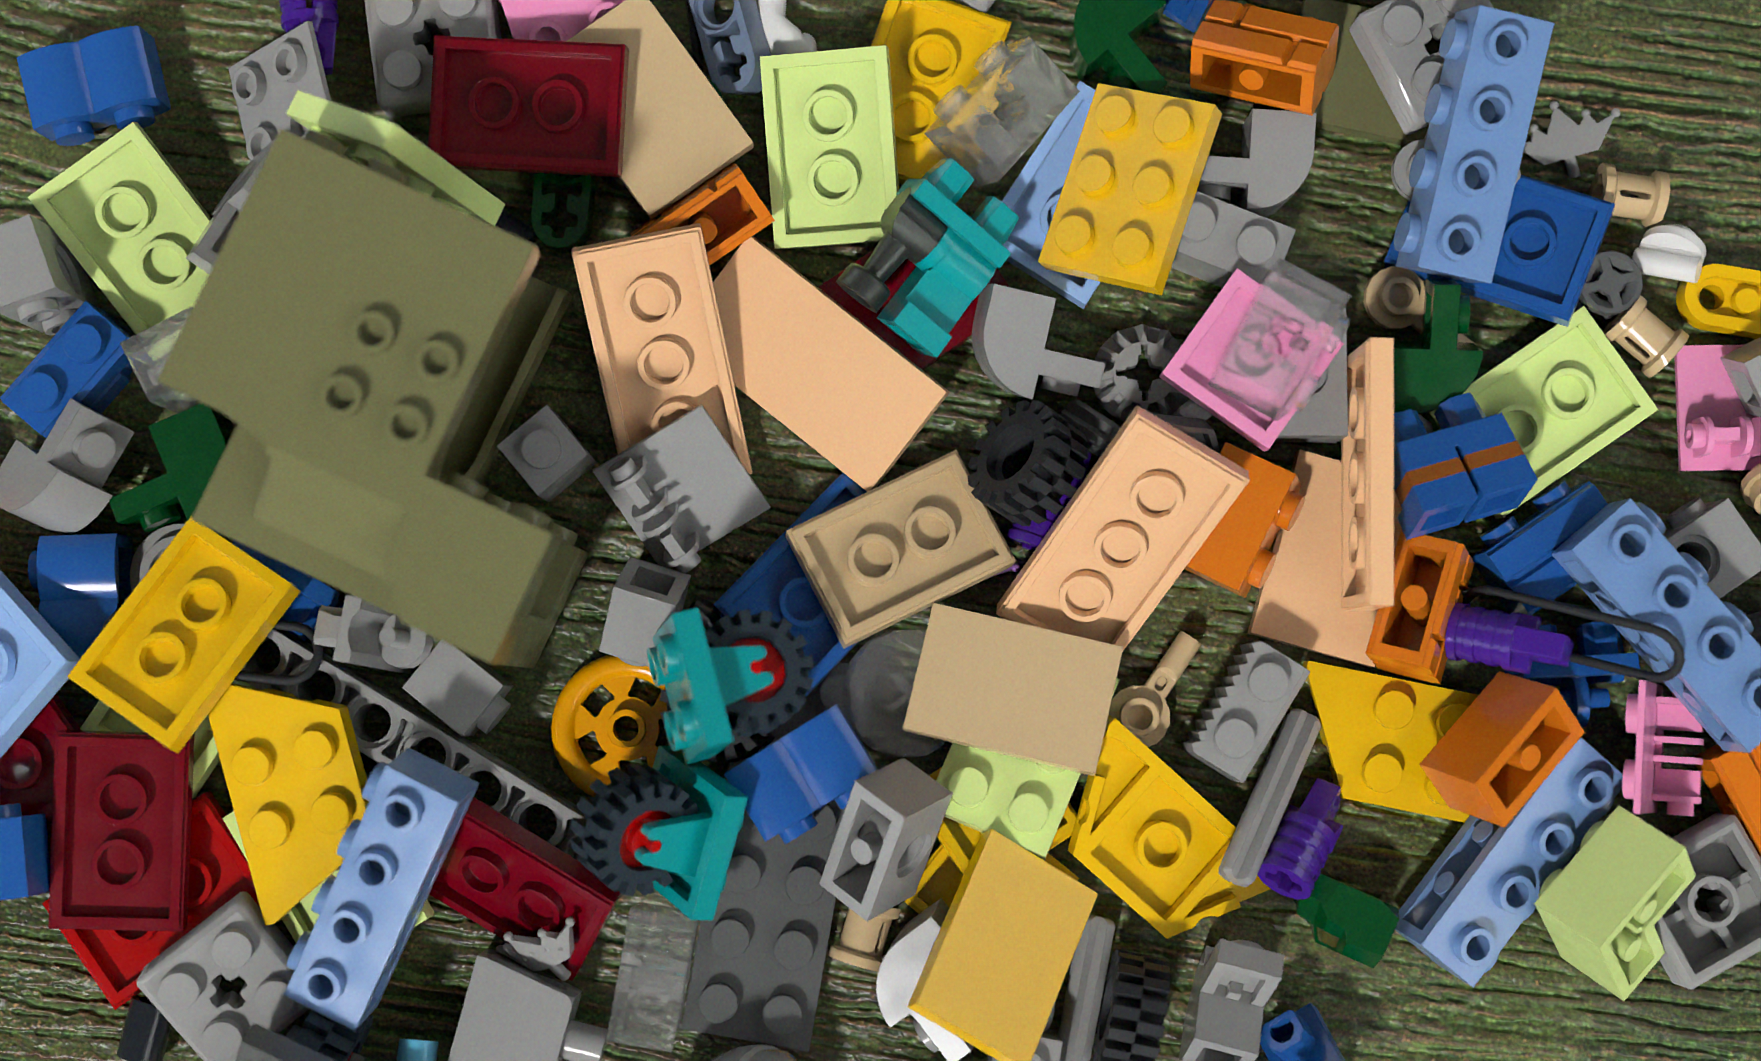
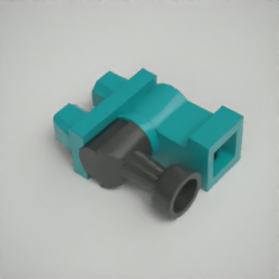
M942 158L921 179L906 180L896 193L898 196L885 209L881 217V230L884 236L864 267L857 263H851L836 280L838 285L851 297L869 310L877 313L890 296V290L884 282L906 259L910 260L917 267L878 315L877 319L918 353L936 358L952 338L949 332L970 303L987 286L996 268H1001L1012 254L1003 245L1008 240L1019 220V216L994 196H987L971 218L956 206V203L973 183L974 178L952 158Z

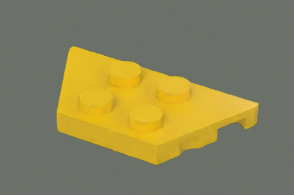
M1303 661V667L1310 671L1305 682L1309 683L1317 715L1321 722L1319 732L1322 743L1327 747L1331 760L1330 771L1334 784L1341 787L1340 798L1463 823L1466 822L1470 815L1448 807L1420 766V763L1478 697L1477 694L1313 661Z
M231 683L209 712L208 717L265 926L275 924L292 911V908L340 868L344 858L337 855L339 843L353 820L356 818L362 820L370 802L362 797L367 777L346 705L319 699L309 701L297 698L293 693L270 688L260 690Z
M1108 715L1096 773L1094 776L1088 775L1067 851L1166 939L1194 928L1205 917H1219L1241 907L1240 902L1270 890L1271 888L1265 885L1258 875L1255 881L1248 887L1237 886L1220 876L1218 868L1236 827L1115 717Z

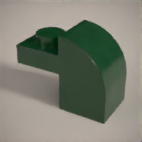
M1080 0L1069 34V55L1079 79L1082 82L1102 67L1106 72L1103 75V81L1106 85L1162 95L1168 82L1134 41L1159 23L1167 2L1165 0Z
M1426 278L1422 341H1393L1394 413L1408 409L1417 410V413L1437 410L1438 406L1447 399L1462 395L1472 384L1479 371L1483 350L1474 343L1457 342L1458 334H1467L1469 329L1470 297L1469 295H1460L1461 285L1453 279Z
M200 403L148 426L167 473L111 497L109 503L118 523L138 528L142 527L144 532H150L180 520L179 510L183 509L187 520L191 516L193 517L235 431L231 419L221 411Z

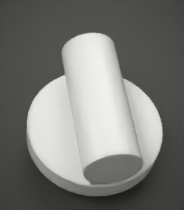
M1679 224L1660 225L1652 227L1644 233L1640 247L1635 249L1632 260L1637 264L1641 274L1697 283L1706 256V247L1702 240L1686 226Z

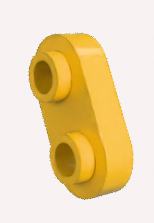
M1723 264L1703 266L1697 283L1681 281L1678 286L1676 305L1680 315L1689 325L1700 330L1752 339L1760 338L1761 271ZM1701 290H1707L1714 296L1715 306L1713 310L1707 309L1701 304L1699 299Z

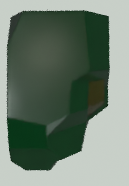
M1321 873L1315 882V887L1309 898L1303 900L1293 899L1296 903V914L1309 923L1316 943L1373 969L1385 955L1399 922V908Z

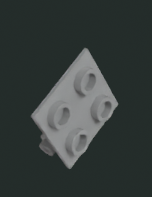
M306 21L228 68L232 92L236 99L250 162L264 147L277 138L281 128L304 139L308 129L286 114L297 90L331 101L311 21Z
M702 404L593 469L595 476L656 563L669 569L676 567L681 573H686L699 564L701 558L697 554L698 551L770 509L769 503Z

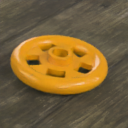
M606 655L593 660L578 670L563 687L552 715L551 737L557 760L568 778L579 789L593 798L596 796V793L589 786L597 779L606 786L610 784L608 772L617 767L620 769L619 762L621 760L629 761L645 756L647 757L648 766L653 768L658 750L655 744L660 732L659 720L662 719L661 712H667V703L660 701L661 692L653 707L647 702L636 697H630L629 695L636 678L654 684L649 667L632 666L612 655ZM603 685L614 696V700L607 703L601 709L598 717H595L583 706V703L596 688ZM665 685L658 686L661 690H666ZM624 716L632 717L638 724V734L631 741L621 740L615 731L617 721ZM593 731L596 734L600 747L607 754L604 758L590 764L581 751L578 739Z

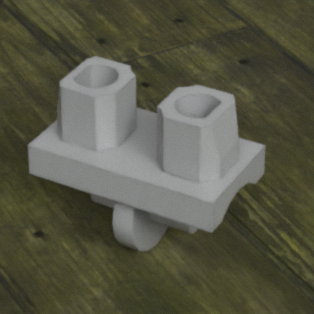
M345 595L343 609L323 605L320 607L313 637L314 644L335 648L334 661L410 675L429 656L433 646V636L401 622L400 617L356 596Z

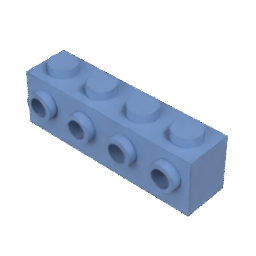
M1478 5L1457 11L1455 17L1450 19L1445 26L1439 47L1440 56L1445 58L1439 84H1435L1432 87L1424 109V119L1429 123L1424 148L1417 151L1409 173V184L1411 187H1414L1409 212L1404 213L1400 218L1394 236V248L1396 251H1399L1397 267L1463 282L1492 284L1554 23Z
M1631 498L1608 503L1551 553L1552 556L1601 612L1655 624L1667 629L1677 637L1684 648L1685 663L1682 671L1676 677L1664 681L1665 685L1723 751L1750 753L1761 743V646L1750 634L1754 630L1751 621L1735 605L1729 602L1722 603L1707 586L1706 583L1709 582L1710 578L1703 566L1691 555L1685 552L1678 553L1664 537L1665 525L1651 508L1641 502L1635 504ZM1614 625L1654 672H1663L1673 666L1675 660L1674 652L1670 645L1661 637Z
M1580 738L1505 828L1480 818L1469 816L1400 908L1399 922L1395 931L1438 966L1474 988L1482 975L1494 966L1500 951L1520 924L1536 909L1534 903L1537 901L1540 888L1547 877L1555 870L1563 869L1574 858L1576 849L1581 844L1586 832L1599 818L1610 810L1616 795L1622 789L1623 774L1583 738Z
M409 747L387 764L383 761L378 763L363 789L362 797L370 801L362 820L357 818L353 820L337 848V855L344 858L336 877L330 875L326 879L314 899L311 910L319 914L312 932L305 931L288 958L287 967L294 970V973L284 993L285 996L353 1031L376 1009L479 786L478 782Z

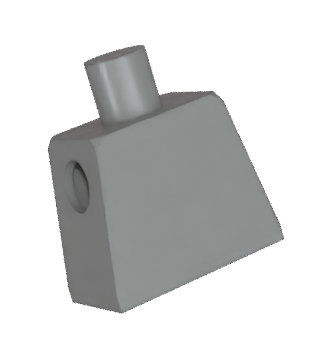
M488 948L476 957L448 1061H563L564 1059L569 1061H602L609 1037V1029L575 1021L581 998V990L542 971L533 972L507 956L498 954L496 950Z

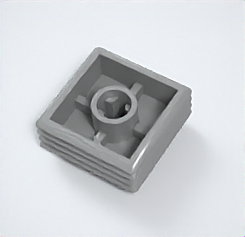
M364 0L377 104L390 118L430 112L433 55L430 54L424 44L431 41V36L442 33L443 36L501 39L497 0Z
M1386 0L1360 13L1351 25L1350 33L1405 134L1411 135L1429 126V123L1424 119L1425 104L1432 87L1435 84H1439L1445 58L1440 56L1439 52L1430 55L1425 46L1432 38L1436 42L1441 41L1445 26L1450 19L1455 17L1457 11L1478 5L1494 8L1490 0Z
M1715 813L1672 838L1686 848L1696 877L1654 927L1665 951V954L1659 961L1672 983L1688 989L1696 988L1761 951V858L1735 815ZM1700 888L1709 889L1713 892V896L1706 900L1709 909L1707 913L1695 909L1694 902L1698 899L1697 891Z
M247 892L237 894L148 963L136 981L138 988L203 1061H235L241 1041L253 1023L278 1034L310 1009L284 995L294 973V970L287 967V961L294 946L275 924L265 926L260 906ZM221 974L229 981L238 976L244 979L245 983L241 993L238 994L234 991L226 992L219 986L222 980Z

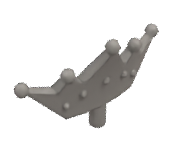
M1552 101L1550 103L1552 114L1547 133H1542L1538 130L1537 124H1532L1529 127L1531 140L1530 142H1525L1523 152L1542 166L1564 160L1568 178L1579 177L1581 175L1576 156L1599 150L1614 117H1618L1621 111L1619 108H1614L1611 110L1610 116L1597 123L1590 116V110L1584 109L1581 112L1583 119L1578 125L1559 109L1557 101Z
M573 917L566 918V926L560 932L539 929L537 935L540 938L513 935L511 932H506L503 937L509 943L506 942L503 945H498L496 952L507 956L533 972L549 968L564 982L570 977L571 972L561 962L569 959L575 950L573 936L575 920Z

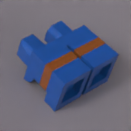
M1470 392L1451 397L1438 406L1434 416L1441 430L1427 434L1417 410L1408 409L1394 413V491L1402 508L1397 518L1406 540L1460 525L1463 519L1467 523L1518 508L1538 480L1503 414L1499 413L1486 417Z

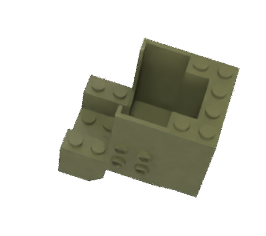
M281 128L157 379V382L221 411L238 423L191 520L400 617L401 622L488 663L534 669L587 559L588 553L574 546L579 534L551 522L550 517L516 501L510 503L487 492L488 489L483 487L482 484L499 451L497 445L504 440L573 296L569 291L561 287L556 288L531 276L540 256V251L534 244L406 186L409 176L385 162L370 158L367 166H362L360 162L344 154L347 149L345 146L322 133L308 129L303 139Z

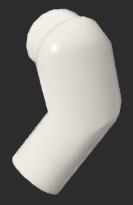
M756 0L771 55L817 51L815 39L808 33H801V30L785 17L786 0Z

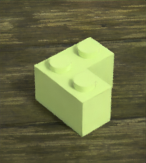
M1618 805L1605 821H1598L1590 827L1583 837L1580 851L1564 869L1555 870L1547 877L1540 888L1538 899L1534 904L1561 958L1625 1001L1665 954L1654 925L1696 875L1686 848Z

